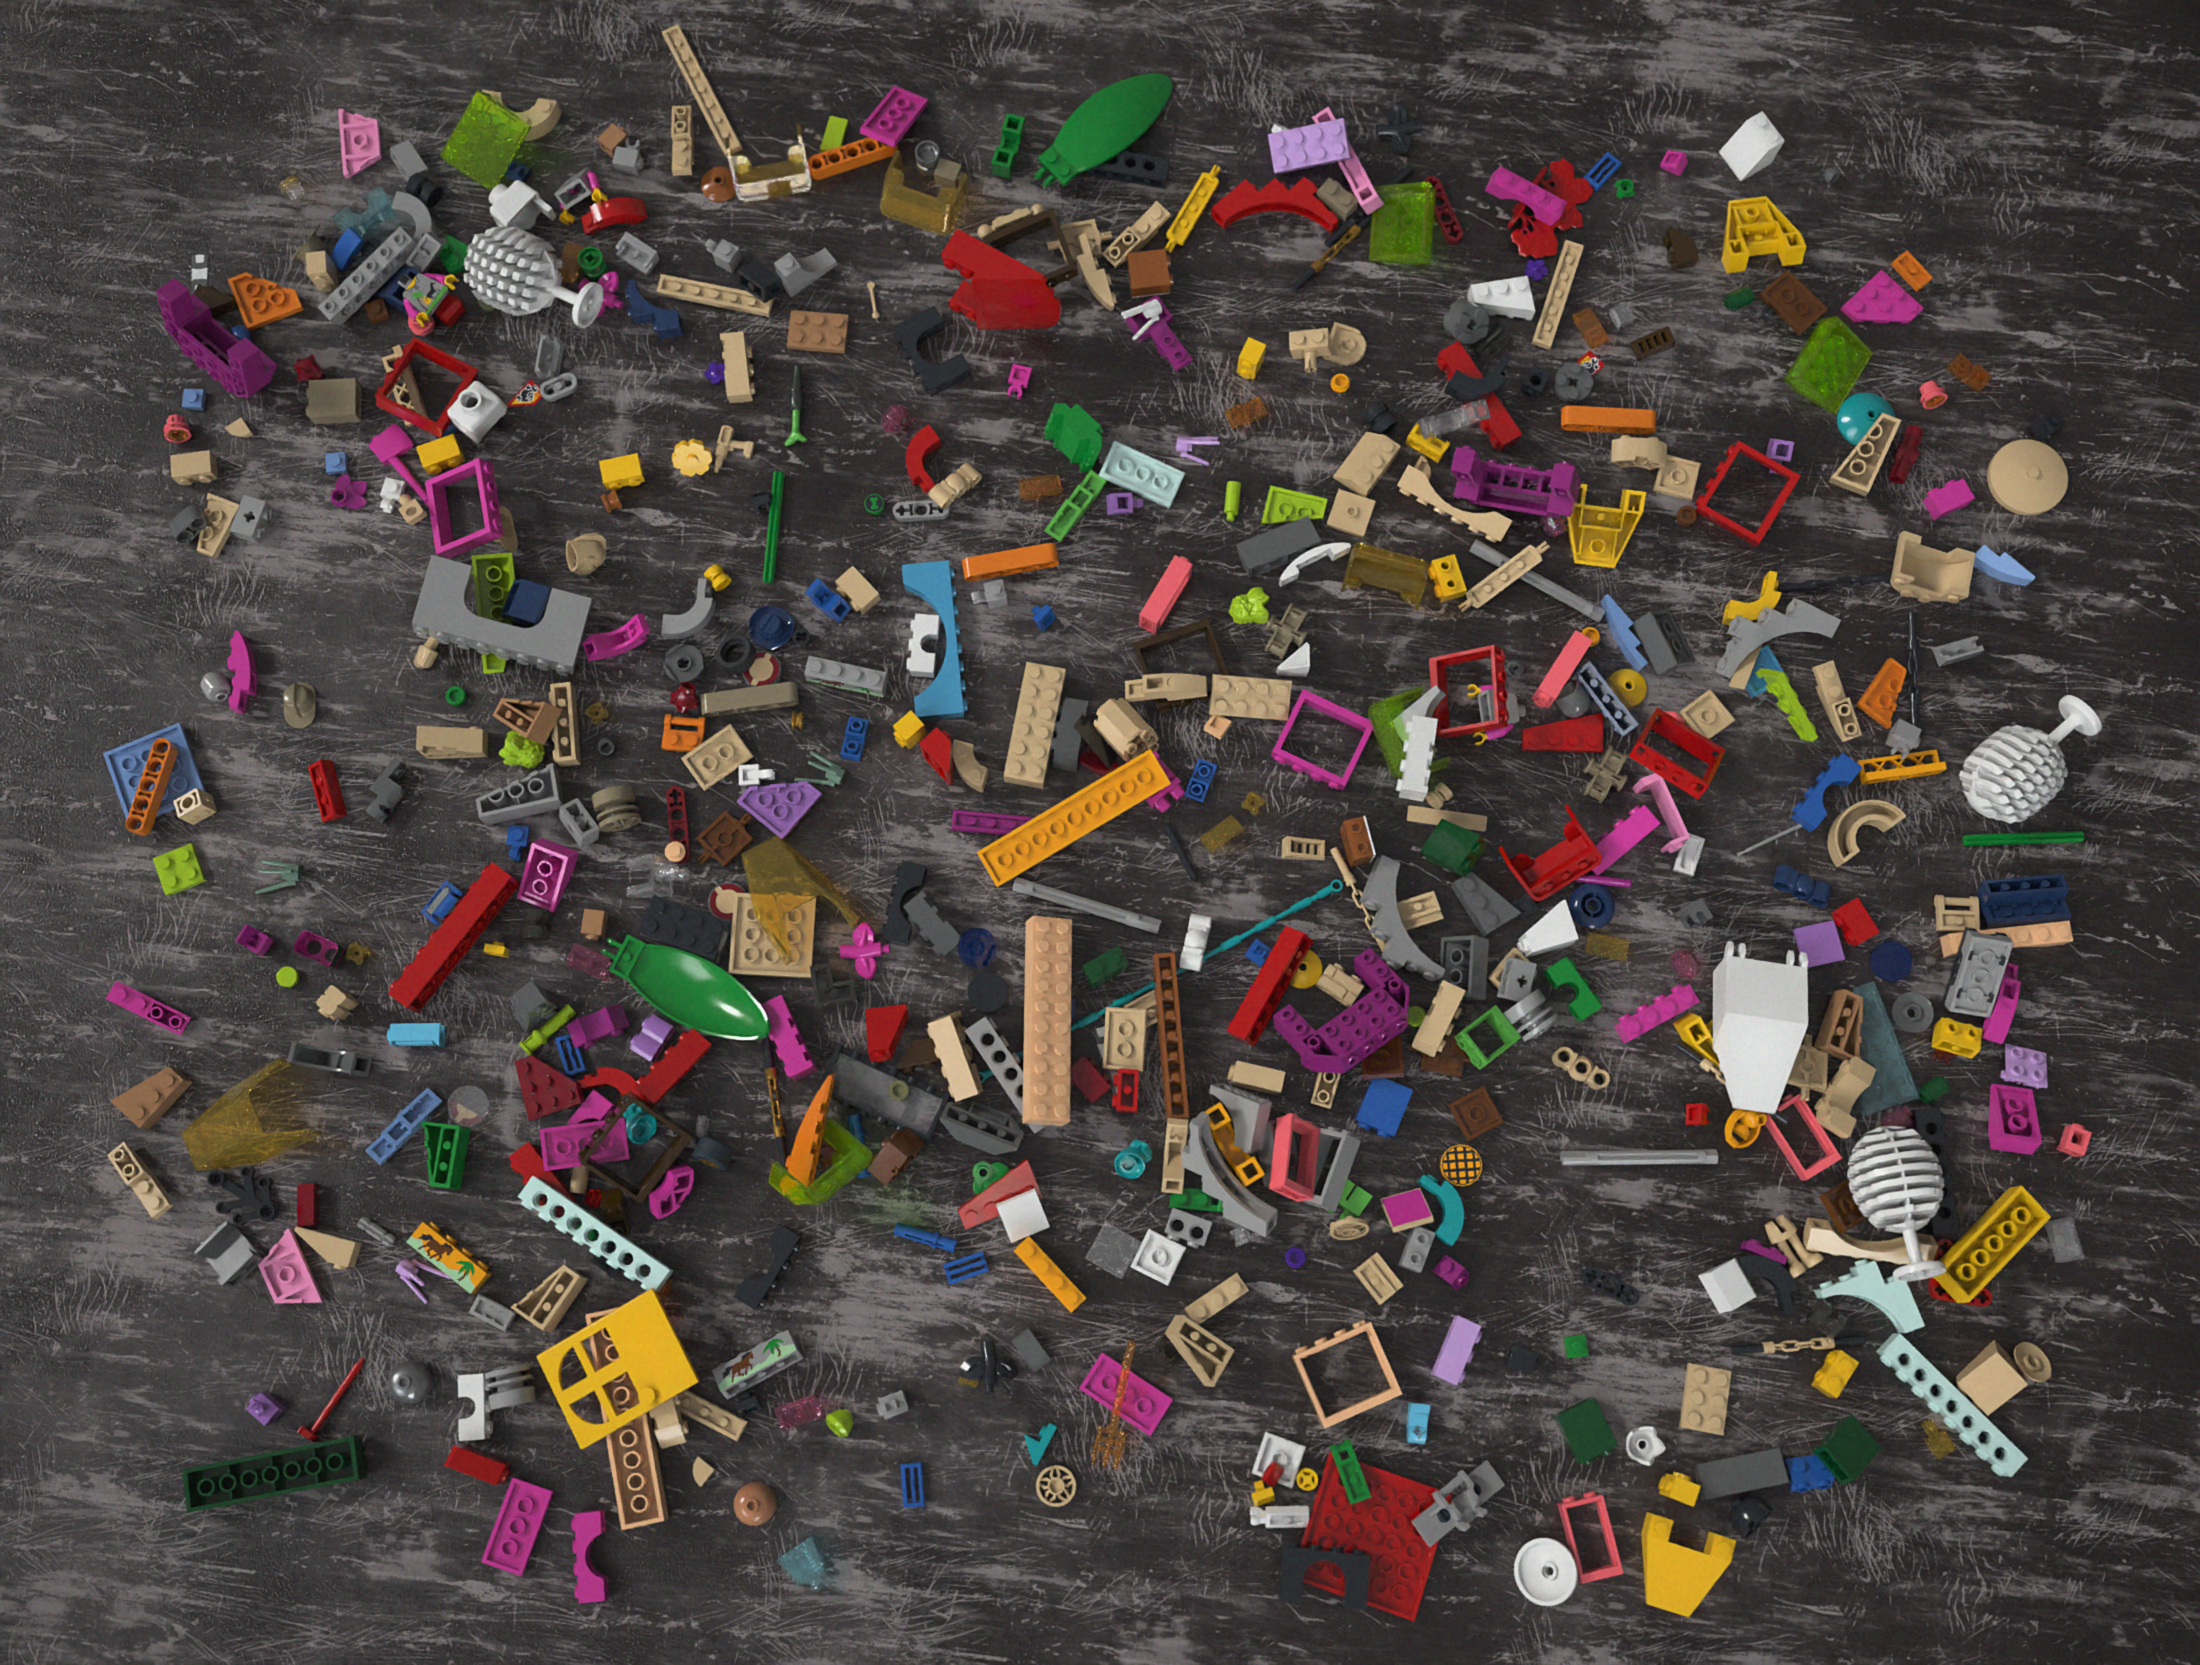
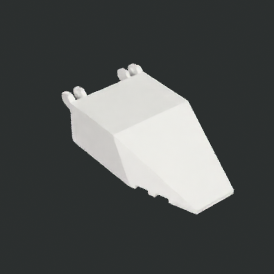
M1728 941L1725 947L1724 959L1713 972V1049L1717 1053L1720 1062L1719 1067L1723 1071L1726 1080L1725 1085L1733 1108L1775 1114L1808 1027L1807 954L1804 952L1799 954L1798 966H1793L1795 957L1794 951L1791 950L1787 952L1786 964L1745 958L1746 945L1740 943L1738 946V957H1733L1734 943Z

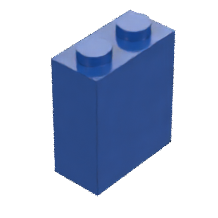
M1386 1078L1371 1079L1354 1121L1358 1123V1127L1369 1131L1371 1128L1378 1131L1377 1135L1383 1138L1394 1137L1413 1090Z

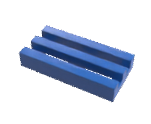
M1607 152L1584 176V179L1598 192L1621 167L1622 162ZM1609 158L1610 161L1607 163V165L1592 179L1591 176ZM1615 163L1616 165L1597 183L1599 178Z
M566 1034L555 1038L566 1076L572 1077L588 1070L581 1047L575 1049L581 1068H578L569 1040L571 1036ZM563 1040H565L567 1050L571 1059V1063L574 1069L572 1071H570L568 1061L564 1052V1048L561 1042Z
M983 1251L943 1265L949 1285L989 1271ZM977 1257L981 1258L978 1262L949 1271V1267ZM983 1264V1269L955 1279L951 1277V1275Z
M922 1462L900 1464L903 1507L925 1506ZM914 1467H918L920 1502L916 1501ZM905 1468L910 1470L912 1503H908Z

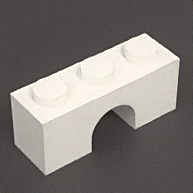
M915 614V620H911L913 639H909L911 658H907V670L910 671L911 676L935 678L936 655L935 653L923 651L922 646L928 640H939V615Z
M485 1373L458 1375V1397H469L475 1403V1412L471 1417L458 1419L459 1441L488 1439L493 1432V1423L490 1421V1412L492 1410L490 1409L488 1397L489 1390L492 1388H487L486 1385L492 1383V1379H485Z

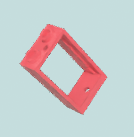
M1174 556L1139 614V627L1154 635L1158 633L1191 578L1192 564L1187 558Z
M1575 630L1531 699L1534 700L1537 706L1549 709L1593 640Z
M1790 1093L1781 1099L1783 1103L1778 1105L1777 1110L1782 1111L1791 1104H1794L1826 1153V1156L1804 1169L1772 1120V1116L1768 1113H1765L1767 1116L1765 1125L1800 1180L1803 1181L1813 1177L1842 1159L1821 1125L1817 1122L1816 1117L1804 1099H1800L1801 1094L1793 1096Z
M1288 1113L1286 1116L1277 1118L1269 1189L1296 1202L1311 1200L1314 1196L1320 1128L1313 1125L1310 1121L1299 1118L1296 1114ZM1292 1131L1301 1135L1296 1182L1288 1179Z
M1596 1491L1583 1493L1584 1497L1576 1499L1575 1496L1563 1498V1502L1557 1503L1569 1550L1576 1561L1578 1570L1577 1581L1583 1584L1624 1574L1603 1495L1596 1494ZM1595 1502L1611 1564L1583 1571L1567 1508Z

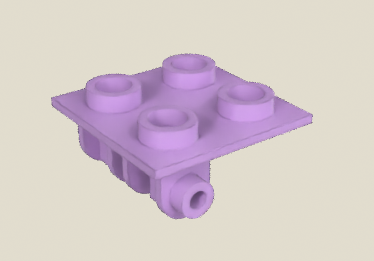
M2005 1044L2006 1071L2002 1070L2000 1077L2004 1081H2016V1084L2022 1083L2023 1086L2028 1085L2039 1089V1087L2047 1088L2046 1053Z

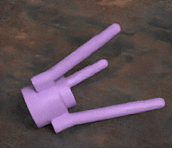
M1178 436L1176 452H1181L1180 457H1187L1208 466L1209 462L1188 454V451L1192 452L1193 444L1219 445L1220 441H1213L1218 440L1216 436Z
M404 1258L398 1264L395 1271L401 1275L400 1278L409 1285L424 1303H428V1300L411 1281L413 1279L419 1285H425L416 1276L419 1271L417 1267L451 1279L443 1271L420 1263L415 1258L412 1261Z

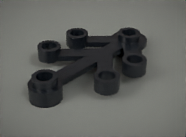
M243 1166L240 1170L244 1180L245 1191L227 1180V1176L223 1171L213 1170L208 1174L207 1182L210 1186L223 1187L240 1198L230 1202H219L216 1205V1211L219 1214H227L230 1210L250 1205L257 1209L249 1213L238 1212L234 1214L233 1222L236 1225H244L247 1221L259 1218L264 1222H272L279 1216V1206L271 1200L270 1187L272 1180L269 1177L263 1176L258 1179L257 1186L261 1188L262 1202L256 1198L253 1183L255 1169L252 1166ZM247 1168L250 1169V1174L248 1176L245 1175V1170ZM218 1175L221 1176V1181L219 1183L216 1182V1177ZM264 1179L267 1180V1185L265 1187L262 1186V1181ZM225 1204L226 1210L222 1212L220 1209L221 1205ZM268 1208H271L272 1214L268 1216L266 1211ZM239 1215H242L243 1220L239 1223L237 1218Z

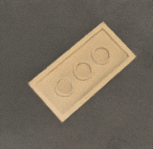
M1212 674L1208 714L1288 721L1292 681Z

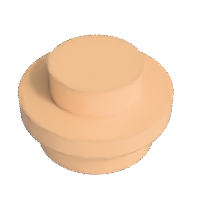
M671 842L665 848V855L672 862L681 861L686 853L685 847L680 842Z

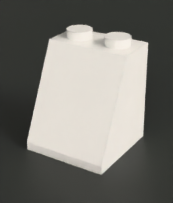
M1763 111L1748 119L1719 153L1738 179L1743 181L1771 164L1785 140Z
M1566 900L1556 905L1518 939L1517 948L1526 958L1570 946L1579 939Z

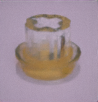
M298 174L286 178L277 187L278 190L282 191V195L287 194L293 202L300 200L306 195V191L300 185L302 180L298 179Z

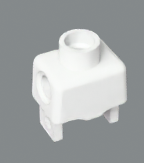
M516 180L509 188L504 184H499L494 187L489 195V202L493 204L490 207V213L499 227L514 226V228H520L524 231L530 230L536 224V218L541 212L552 221L556 218L553 209L541 199L539 193L520 180Z
M474 381L466 390L460 393L458 399L448 409V416L455 427L479 444L482 440L481 438L501 416L503 417L506 414L507 406L482 383Z

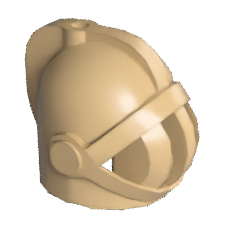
M599 533L583 534L573 540H568L566 543L568 567L575 574L589 575L596 571L597 567L605 560L606 540Z

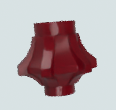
M312 354L307 358H298L293 367L296 369L298 382L321 380L325 372Z
M681 682L677 690L670 693V697H672L670 703L676 706L677 711L686 713L689 709L698 708L697 702L699 699L695 694L696 686L690 682Z

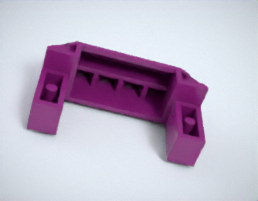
M176 278L156 290L157 302L161 308L160 314L165 323L164 328L175 339L182 353L188 358L191 357L200 369H205L213 380H218L227 392H232L237 397L249 398L270 383L277 364L246 337L240 341L212 318L210 307L194 294L190 296L189 289Z
M1462 446V448L1456 447L1451 466V472L1457 480L1454 492L1455 498L1468 499L1470 503L1547 517H1560L1561 515L1571 517L1576 508L1581 480L1575 466L1570 462L1562 461L1560 464L1555 463L1553 470L1547 469L1544 472L1538 471V468L1532 466L1520 468L1517 464L1513 463L1501 465L1494 460L1482 462L1473 447ZM1497 480L1498 484H1492V482ZM1515 483L1517 487H1511V485ZM1536 487V491L1530 490V488Z
M1368 948L1354 958L1355 973L1373 991L1315 1031L1290 1004L1273 1015L1275 1029L1301 1055V1064L1314 1072L1344 1074L1408 1028L1410 987L1371 948Z

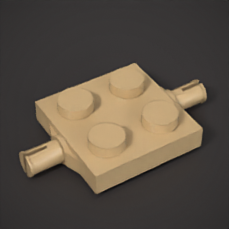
M1095 219L1060 225L1074 262H1076V257L1082 254L1078 241L1079 235L1086 233L1087 238H1091L1094 250H1091L1093 258L1102 257L1101 241L1112 239L1111 231L1099 232ZM1059 239L1058 241L1047 242L1048 250L1060 248L1064 263H1068Z
M1804 1035L1803 1045L1799 1048L1786 1083L1801 1088L1800 1099H1804V1101L1810 1099V1090L1822 1093L1827 1090L1828 1053L1812 1047V1035Z

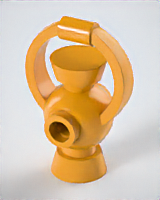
M1744 1109L1735 1110L1729 1116L1725 1125L1726 1141L1733 1148H1745L1751 1145L1758 1137L1761 1126L1766 1123L1767 1116L1764 1112ZM1732 1131L1744 1140L1738 1142L1732 1135Z

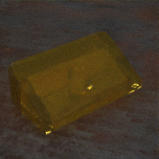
M1230 815L1199 839L1210 854H1212L1243 832L1244 828Z

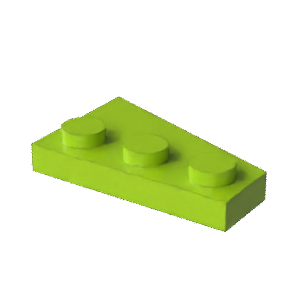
M1270 485L1261 524L1293 522L1309 516L1310 520L1323 519L1327 499Z

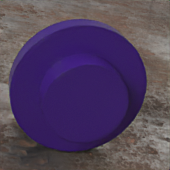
M1299 1247L1290 1248L1285 1254L1286 1263L1292 1268L1303 1266L1306 1261L1305 1252Z

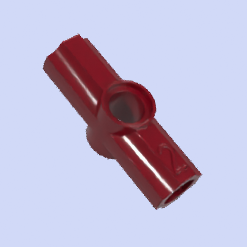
M1908 425L1902 441L1893 455L1894 462L1888 474L1890 482L1894 484H1904L1906 482L1910 468L1915 463L1919 454L1917 449L1924 433L1921 427Z

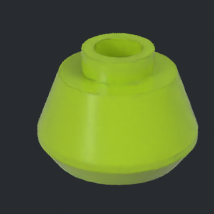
M838 1409L827 1415L826 1423L836 1435L847 1437L853 1426V1416L846 1409L843 1411Z

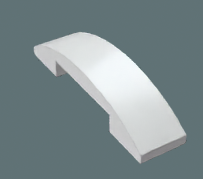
M1330 543L1305 552L1295 559L1283 572L1279 581L1280 587L1298 579L1299 569L1327 555L1334 561L1348 554L1351 549L1350 543Z

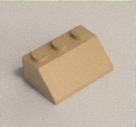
M1366 432L1333 478L1359 496L1366 498L1396 458L1401 446L1385 435Z

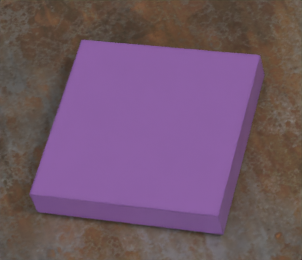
M1834 920L1793 930L1799 953L1804 952L1807 954V968L1845 960Z

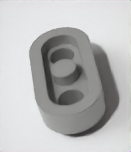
M563 373L542 383L540 394L546 401H556L575 392L579 385L578 380L572 373ZM567 383H572L571 386L566 387Z

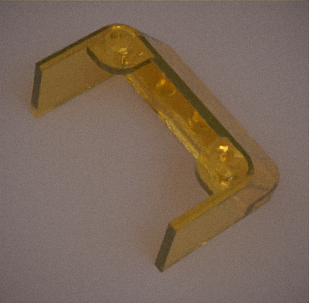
M796 125L799 144H794L788 148V161L751 167L747 156L742 154L733 155L729 137L725 138L726 153L734 187L740 201H757L801 193L810 189L812 182L800 125Z
M896 150L884 179L880 201L882 214L938 235L949 234L969 190L967 174H963L957 189L945 187L939 192L937 198L902 186L904 183V174L901 171L902 161L900 151Z
M1354 543L1341 590L1345 591L1346 585L1350 588H1357L1362 586L1363 583L1401 593L1400 596L1404 602L1409 604L1415 603L1414 610L1418 611L1427 583L1429 563L1422 559L1378 547Z

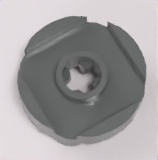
M1572 363L1558 370L1554 378L1553 388L1555 394L1562 401L1578 403L1587 398L1594 382L1590 372L1579 363ZM1570 380H1575L1577 387H1570Z
M676 645L665 656L664 670L668 677L678 684L696 681L705 670L703 656L694 646ZM681 660L689 661L687 668L679 667Z

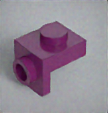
M245 924L235 941L263 957L274 939Z
M1446 1254L1433 1269L1435 1274L1448 1282L1456 1291L1460 1287L1465 1286L1470 1276L1463 1266Z

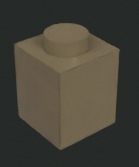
M940 158L934 171V181L936 184L956 190L958 184H961L964 179L962 165Z

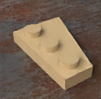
M208 493L207 509H204L207 526L200 532L197 551L217 559L231 533L230 528L239 504Z

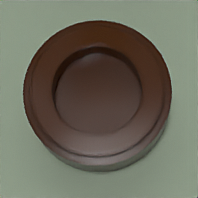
M1683 506L1676 513V520L1682 526L1692 525L1697 518V512L1691 506Z

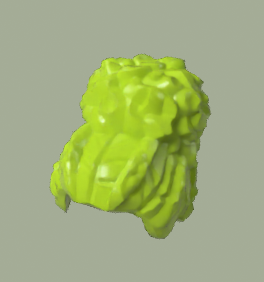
M1262 587L1252 588L1247 594H1242L1232 599L1229 614L1233 617L1235 623L1246 624L1248 622H1255L1257 624H1264L1269 622V613L1264 606L1270 598L1263 592Z
M514 730L506 734L505 746L499 751V755L505 758L503 760L504 764L535 768L543 761V756L545 755L543 744L530 740Z

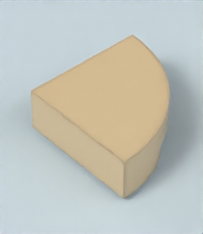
M242 418L225 427L231 435L247 438L253 435Z
M1421 455L1414 468L1425 473L1428 479H1430V466L1427 459Z
M700 1456L694 1462L693 1475L697 1484L702 1487L715 1468Z

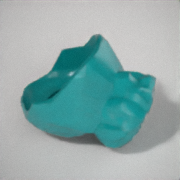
M635 1103L631 1104L624 1112L626 1133L633 1143L644 1144L657 1131L656 1118Z
M1133 1140L1130 1147L1122 1150L1115 1158L1114 1167L1117 1174L1130 1179H1136L1142 1175L1146 1163L1152 1159L1150 1146L1141 1140Z

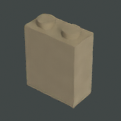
M356 378L309 380V388L306 389V395L309 399L308 406H306L307 417L314 424L361 422V384Z

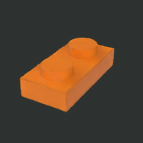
M1905 251L1891 263V266L1916 292L1933 279L1908 251Z

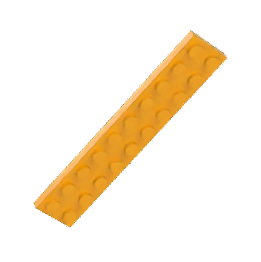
M1149 749L981 849L977 854L995 885L999 887L1169 786L1171 783L1153 752Z

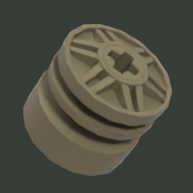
M620 785L609 787L592 795L591 799L594 810L601 812L596 817L597 821L600 822L598 825L600 831H620L641 822V816L638 813L639 808L636 805H632L636 802L632 786Z

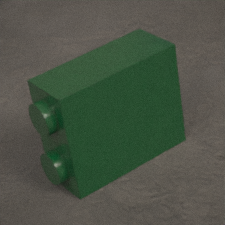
M1441 819L1420 852L1427 861L1466 877L1473 869L1479 856L1483 854L1487 844L1481 835Z
M1116 946L1082 966L1083 975L1092 990L1128 971L1129 963L1120 947Z
M1589 1397L1553 1415L1575 1462L1578 1464L1583 1463L1584 1466L1591 1464L1595 1461L1594 1457L1600 1454L1606 1456L1614 1452L1613 1448L1618 1446L1593 1397Z
M1849 1415L1840 1419L1813 1449V1452L1840 1484L1843 1485L1854 1481L1881 1450V1447L1864 1429L1859 1420L1853 1415Z

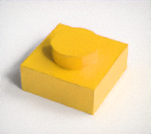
M492 941V944L485 943L483 950L489 955L506 958L509 957L510 950L504 947V943Z

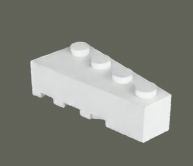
M1413 715L1412 720L1407 722L1406 732L1409 733V738L1404 741L1403 752H1406L1405 760L1401 759L1399 771L1403 772L1402 779H1398L1396 791H1400L1399 798L1423 802L1427 794V784L1430 777L1429 766L1433 756L1432 746H1434L1438 719Z

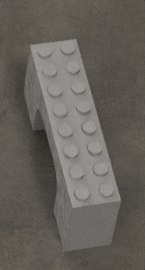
M431 555L412 620L413 631L417 633L418 637L429 639V637L436 638L438 642L443 644L455 643L457 647L466 650L470 647L477 649L478 653L489 655V653L496 654L498 658L503 660L515 659L517 663L522 665L534 664L537 665L538 669L548 671V669L556 670V673L563 676L573 675L591 611L592 598L552 588L545 615L536 626L520 628L474 615L465 605L473 580L472 566Z

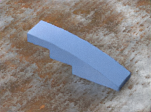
M1607 594L1601 601L1602 609L1606 610L1604 613L1606 622L1626 659L1637 672H1640L1648 662L1637 651V647L1641 642L1629 630L1634 623Z
M429 1088L425 1089L396 1116V1120L381 1132V1136L366 1149V1152L381 1166L422 1126V1121L426 1122L443 1103L442 1100Z

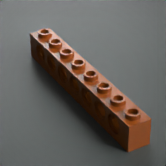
M1175 952L1159 953L1152 955L1165 1116L1166 1120L1168 1118L1186 1119L1189 1118Z

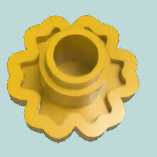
M691 439L688 442L682 440L679 444L675 445V452L672 454L673 466L676 469H680L683 475L690 477L694 476L695 473L703 475L709 470V463L712 462L711 449L704 447L703 441Z

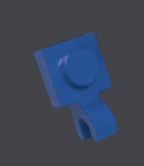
M509 825L506 845L511 847L509 858L512 861H520L522 848H528L530 827Z

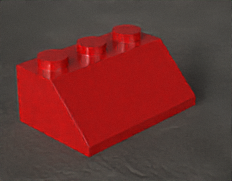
M936 727L919 742L923 758L951 786L953 784L954 772L953 743L950 740V735L944 729L940 731Z

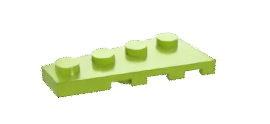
M1764 668L1756 671V675L1759 678L1763 677L1767 682L1765 688L1768 692L1773 693L1779 701L1776 704L1779 708L1789 714L1787 719L1801 740L1810 742L1818 738L1815 732L1816 728L1806 716L1807 711L1799 703L1798 695L1791 688L1788 676L1782 671Z

